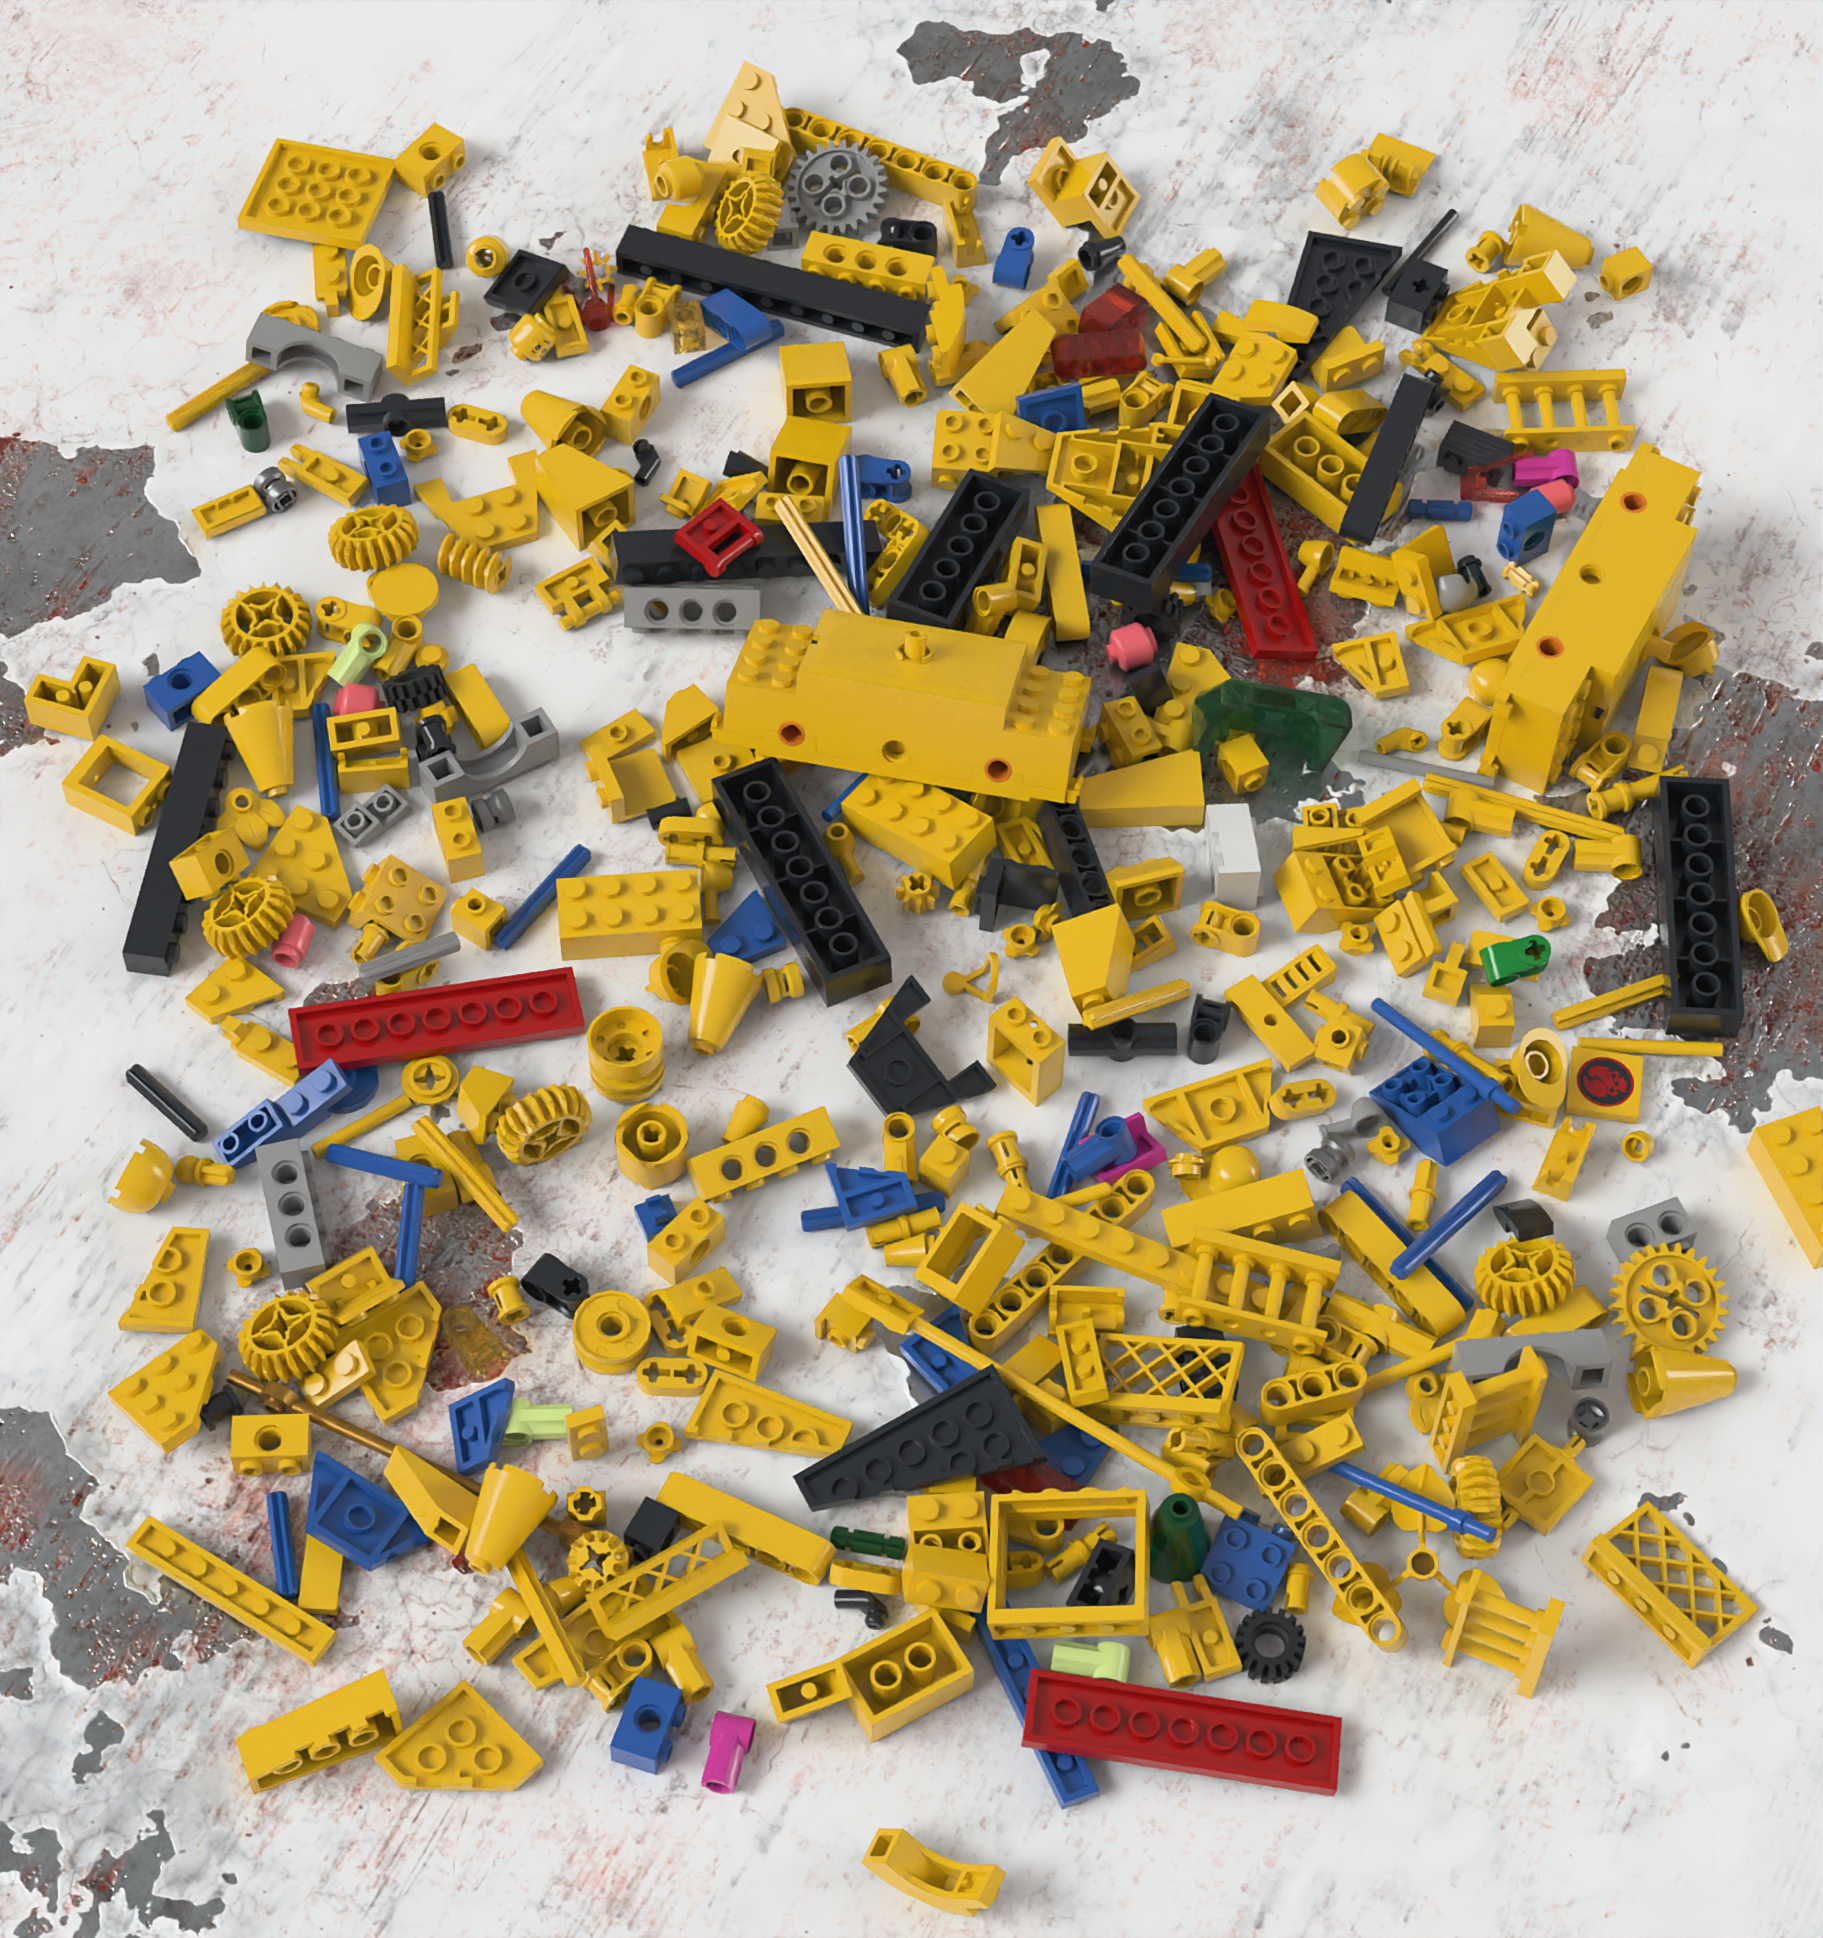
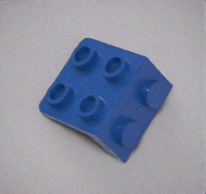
M1244 1508L1237 1521L1225 1514L1199 1574H1203L1210 1590L1252 1610L1259 1608L1261 1613H1265V1608L1270 1607L1290 1560L1297 1556L1302 1543L1294 1538L1295 1533L1292 1529L1275 1523L1274 1527L1268 1526L1260 1522L1261 1515Z

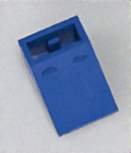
M1425 1056L1413 1061L1410 1065L1369 1092V1096L1384 1110L1387 1116L1423 1154L1444 1167L1449 1166L1501 1130L1494 1103L1491 1104L1481 1097L1478 1089L1469 1082Z

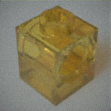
M699 300L667 304L668 327L674 355L706 350V330Z

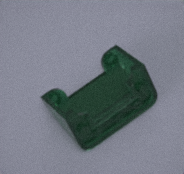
M1229 679L1200 691L1191 707L1193 751L1210 753L1216 740L1221 742L1227 740L1230 735L1229 729L1289 739L1290 753L1296 754L1300 752L1308 761L1306 764L1307 770L1322 773L1353 727L1350 706L1339 697L1240 679Z

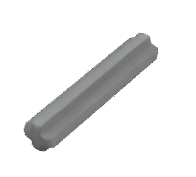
M449 932L358 965L359 976L363 983L368 984L460 951V940L455 932Z

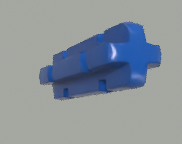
M1410 499L1407 504V516L1411 519H1421V516H1426V519L1450 521L1453 520V517H1456L1457 521H1470L1473 507L1471 502L1458 501V504H1454V501L1427 500V503H1422V499Z

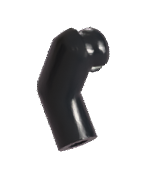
M639 439L632 447L640 465L634 480L638 485L646 487L659 469L661 459L655 447L649 444L648 440Z

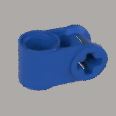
M1017 227L1008 232L1001 253L995 263L992 278L994 284L1025 290L1034 262V252L1032 249L1035 237L1032 231L1025 227Z
M870 455L857 456L859 461L861 499H884L892 503H902L910 498L912 495V486L909 482L911 469L906 462L877 458ZM895 486H896V494L893 493V488H895Z

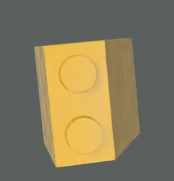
M844 342L779 346V371L786 419L788 415L834 424L852 423V377Z
M788 415L770 450L769 481L767 482L766 492L824 497L825 519L829 520L841 484L839 459L842 455L850 454L852 427Z
M565 443L546 449L541 454L535 456L538 498L578 551L587 548L615 519L625 528L636 524L634 482L630 477Z
M1119 903L1051 926L1070 995L1082 1019H1084L1082 1015L1084 1010L1126 996L1136 941Z

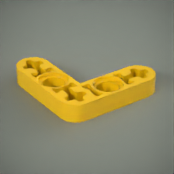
M884 499L872 502L864 515V520H875L878 533L890 540L867 572L869 606L872 608L880 606L888 598L930 534L929 529L917 519Z

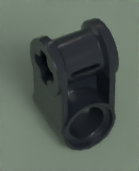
M895 217L886 218L881 222L880 232L882 235L881 239L877 242L878 245L887 247L892 245L896 249L934 256L936 259L938 255L937 228L933 223L929 221L903 220Z
M442 715L425 717L416 724L417 744L415 749L419 763L446 750L457 754L456 745L450 735L447 734L446 721Z
M1197 993L1191 1016L1186 1050L1188 1058L1194 1063L1206 1065L1216 1060L1223 1034L1227 1029L1232 1001L1227 1000L1225 1003L1204 999L1202 994Z
M543 1253L520 1280L521 1286L531 1297L547 1304L569 1319H574V1314L581 1303L590 1297L587 1279L550 1253Z

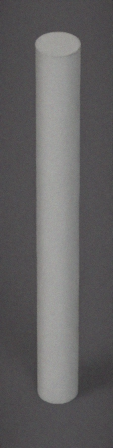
M1362 749L1359 751L1357 763L1423 777L1428 772L1492 790L1495 778Z

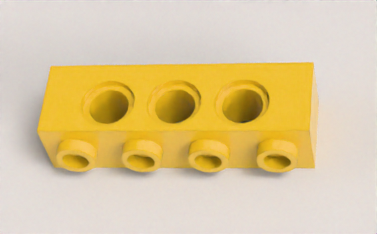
M811 231L801 257L802 271L828 276L832 279L858 284L862 287L888 292L892 295L918 300L926 303L928 298L926 282L932 281L930 268L935 267L934 256L817 231Z
M822 1106L685 1161V1165L698 1197L702 1201L710 1199L712 1205L732 1198L731 1190L744 1185L747 1192L767 1184L765 1176L777 1172L779 1178L799 1171L797 1163L811 1159L814 1165L832 1158L831 1150L840 1147V1143L826 1108ZM793 1134L800 1135L805 1141V1148L801 1154L793 1152L789 1146V1139ZM760 1147L768 1149L772 1155V1161L768 1167H763L756 1161V1151ZM727 1160L734 1162L738 1167V1176L734 1181L726 1179L722 1173V1166Z

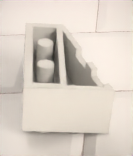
M1248 803L1206 805L1204 829L1212 901L1237 910H1255L1257 896H1263L1264 890L1260 867L1259 846H1256L1255 841L1257 834L1256 818L1250 816Z

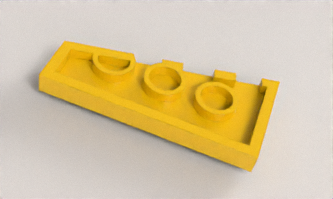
M715 1369L684 1430V1438L824 1459L846 1446L854 1429V1423Z

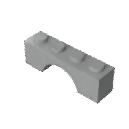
M261 312L246 340L245 361L274 371L295 361H310L320 364L334 376L337 383V393L368 403L382 376L384 354L375 352L370 348H363L346 342L338 337L314 331L312 328L285 321L278 316H271Z
M540 707L512 720L504 735L493 745L481 752L472 755H457L450 750H446L418 763L421 787L432 804L464 796L469 798L559 756L558 731L543 708Z
M1596 1328L1455 1341L1450 1363L1452 1373L1461 1370L1467 1382L1476 1384L1517 1369L1523 1347L1531 1345L1536 1356H1541L1544 1359L1550 1375L1561 1380L1570 1390L1607 1387L1614 1362L1602 1329Z

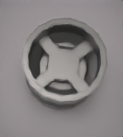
M278 467L266 468L254 480L253 487L261 498L266 499L267 505L275 513L289 510L299 498V490L293 483L286 481V476Z
M504 789L492 792L491 797L486 800L477 798L470 801L472 815L483 834L493 830L495 824H508L516 820L514 808Z
M1330 1132L1321 1140V1147L1313 1148L1304 1157V1163L1315 1178L1321 1182L1330 1183L1339 1174L1340 1167H1347L1354 1160L1355 1152L1344 1137Z
M1591 1397L1582 1398L1577 1401L1572 1408L1571 1416L1567 1423L1566 1431L1568 1438L1571 1440L1574 1435L1580 1436L1579 1441L1583 1439L1586 1442L1585 1448L1594 1447L1599 1444L1609 1422L1610 1414L1606 1405L1600 1400Z

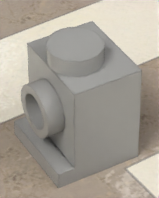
M782 199L785 201L781 208L783 215L778 220L779 226L773 232L774 237L768 239L767 251L798 249V222L796 221V213L789 211L788 199Z

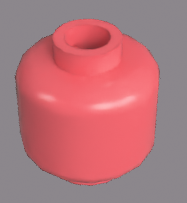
M1139 622L1113 630L1109 637L1110 644L1105 645L1110 663H1117L1123 671H1130L1151 663L1154 653L1158 652L1152 630L1149 626L1144 628Z
M349 682L343 689L338 688L333 715L341 716L384 709L385 701L379 700L377 688Z

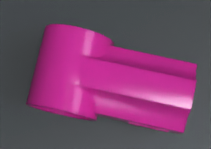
M1557 449L1548 454L1547 457H1513L1512 485L1540 486L1563 479L1573 489H1576L1579 485L1576 455L1569 449Z
M717 1710L710 1733L709 1745L711 1747L701 1780L702 1786L710 1789L711 1792L724 1795L735 1792L744 1756L749 1753L752 1746L756 1719Z

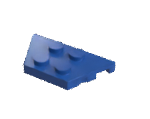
M317 1451L313 1465L305 1526L307 1534L368 1572L433 1541V1539L425 1535L403 1501L322 1451Z

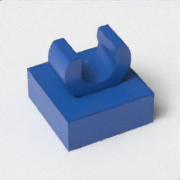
M658 1194L645 1199L644 1203L634 1206V1213L647 1243L651 1242L677 1216L669 1194L663 1196Z

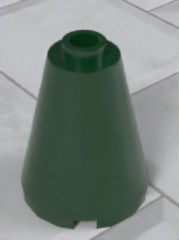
M1175 1493L1169 1495L1150 1516L1149 1576L1161 1583L1171 1584V1582L1176 1581L1192 1582L1193 1576L1199 1575L1212 1546L1211 1537L1199 1506L1187 1494Z

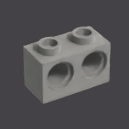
M1676 1196L1611 1220L1606 1239L1621 1264L1624 1261L1631 1262L1629 1255L1635 1251L1642 1254V1248L1649 1244L1656 1251V1246L1661 1242L1666 1243L1668 1250H1670L1672 1245L1680 1243L1681 1253L1684 1254L1686 1250L1693 1247L1698 1232ZM1663 1230H1671L1676 1235L1667 1234ZM1630 1242H1638L1644 1247L1634 1246Z

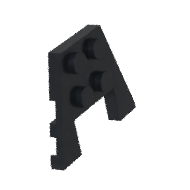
M913 975L906 979L846 1065L885 1118L895 1112H903L910 1116H915L991 1092L997 1086L978 1060L948 1081L903 1022L931 1002V998Z

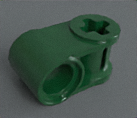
M252 390L250 395L236 399L231 397L225 398L231 423L236 428L243 448L252 453L266 450L271 444L267 416L258 390Z

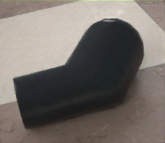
M843 1589L835 1591L834 1605L836 1609H859L866 1615L864 1622L870 1629L880 1630L885 1626V1619L889 1617L887 1606L871 1592Z

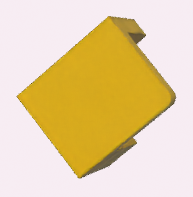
M1434 871L1430 873L1428 887L1416 893H1419L1432 926L1435 929L1455 919L1459 900L1439 871Z

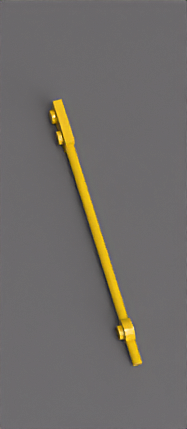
M861 1274L845 1286L841 1299L851 1304L856 1311L868 1314L882 1322L888 1330L902 1335L912 1330L979 1370L993 1364L1006 1386L1170 1481L1169 1486L1174 1494H1187L1197 1503L1204 1501L1236 1521L1242 1514L1244 1507L1210 1488L1211 1482L1202 1472L1191 1467L1176 1468L923 1320L922 1317L925 1310L869 1277Z

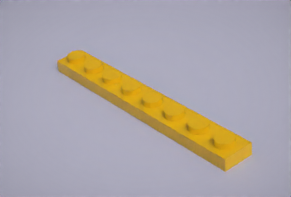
M1007 1183L994 1212L997 1215L995 1220L1001 1215L1018 1227L1017 1229L1180 1295L1191 1297L1198 1265L1197 1258L1012 1183ZM1213 1265L1205 1301L1227 1306L1234 1273ZM1248 1279L1242 1310L1264 1315L1269 1287Z

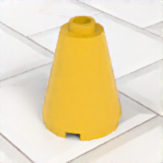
M1523 203L1518 206L1510 223L1508 232H1511L1509 243L1505 242L1506 249L1502 254V263L1509 266H1523L1522 260L1532 255L1556 249L1571 270H1582L1584 265H1590L1595 247L1591 246V239L1536 207Z
M541 390L530 392L522 400L520 406L521 416L546 449L565 443L592 458L599 453L606 438V435L603 434V424L607 426V422L603 414L596 408Z
M284 699L285 706H278L277 700L262 701L238 708V716L231 718L230 712H228L223 717L225 725L261 794H268L269 799L288 795V789L294 786L292 702L288 699Z
M702 952L696 956L694 962L687 1041L693 1046L692 1050L704 1056H712L713 1053H719L723 1050L760 990L764 981V974L760 972L756 976L753 973L755 966L739 958L716 953L714 959L705 958L707 952Z
M1640 1344L1635 1346L1628 1361H1635L1633 1373H1627L1629 1399L1636 1413H1643L1644 1416L1642 1418L1645 1420L1656 1419L1728 1397L1737 1385L1735 1368L1731 1366L1728 1360L1654 1344Z
M497 1462L490 1463L485 1471L464 1554L470 1561L468 1566L475 1572L485 1576H489L490 1572L499 1573L553 1509L558 1500L557 1493L553 1489L550 1495L542 1490L545 1482L508 1464H505L502 1470L496 1469Z

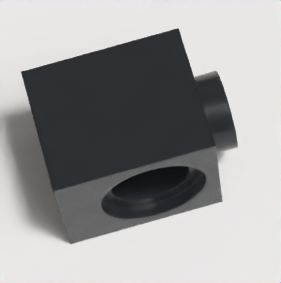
M647 1496L644 1498L623 1533L624 1544L634 1548L635 1560L643 1563L671 1546L681 1529L680 1512Z

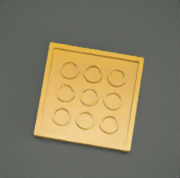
M276 138L237 218L238 229L357 251L359 247L364 245L395 178V159Z

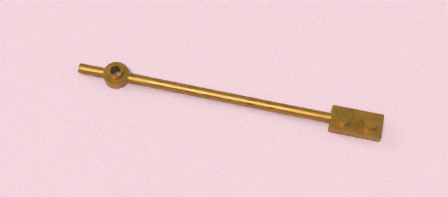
M232 1369L227 1376V1383L259 1397L263 1402L262 1408L271 1415L309 1413L311 1422L388 1458L392 1455L396 1444L300 1400L291 1389L278 1382L268 1381L265 1384L235 1369ZM412 1452L479 1498L482 1484ZM547 1515L537 1526L559 1537L560 1545L567 1553L571 1550V1544L581 1537L583 1533L595 1531L566 1516L563 1521ZM624 1544L628 1552L629 1569L635 1564L634 1548ZM590 1547L592 1560L596 1561V1564L603 1569L602 1562L611 1553L608 1555H598Z

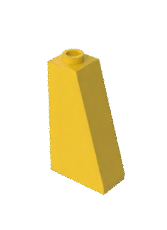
M1033 307L956 383L949 394L968 412L998 414L1000 411H1004L1013 415L1017 409L1015 396L1025 393L1057 331L1052 326L1051 320Z
M1199 748L1189 749L1084 778L1080 794L1076 800L1086 827L1202 825L1205 803Z

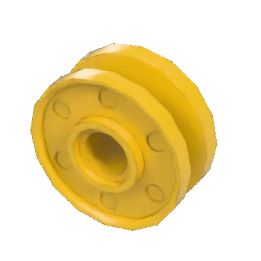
M614 1290L595 1293L584 1300L574 1314L572 1332L575 1353L583 1365L592 1371L612 1376L628 1373L636 1368L648 1355L651 1344V1321L648 1310L636 1297L626 1292ZM607 1330H617L620 1332L615 1336L604 1334Z

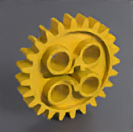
M1661 1242L1656 1246V1251L1649 1244L1642 1248V1254L1635 1251L1629 1255L1631 1262L1624 1261L1619 1265L1624 1274L1617 1273L1612 1276V1280L1619 1287L1608 1291L1610 1296L1617 1298V1302L1609 1305L1608 1310L1618 1311L1619 1317L1612 1321V1325L1623 1324L1624 1329L1619 1334V1337L1624 1338L1630 1335L1633 1338L1629 1347L1631 1350L1640 1344H1654L1693 1353L1696 1351L1702 1354L1708 1351L1706 1343L1713 1344L1719 1340L1713 1331L1720 1332L1726 1327L1718 1318L1729 1315L1728 1310L1720 1307V1303L1728 1300L1729 1296L1718 1293V1289L1726 1283L1725 1281H1714L1712 1277L1716 1274L1718 1268L1714 1267L1707 1270L1704 1267L1708 1258L1706 1255L1696 1261L1693 1259L1695 1248L1691 1247L1682 1254L1680 1243L1672 1245L1670 1250H1668L1666 1243ZM1653 1270H1658L1663 1274L1665 1278L1664 1286L1655 1283L1652 1276ZM1641 1286L1649 1294L1640 1292L1639 1287ZM1687 1286L1694 1288L1698 1293L1697 1303L1692 1302L1687 1297ZM1666 1296L1670 1298L1669 1304L1673 1306L1671 1309L1667 1308L1668 1301L1664 1299ZM1640 1302L1645 1303L1650 1308V1320L1641 1316L1638 1308ZM1688 1311L1695 1312L1698 1315V1318L1695 1319L1694 1316ZM1673 1319H1677L1683 1324L1685 1330L1683 1336L1678 1335L1673 1330Z

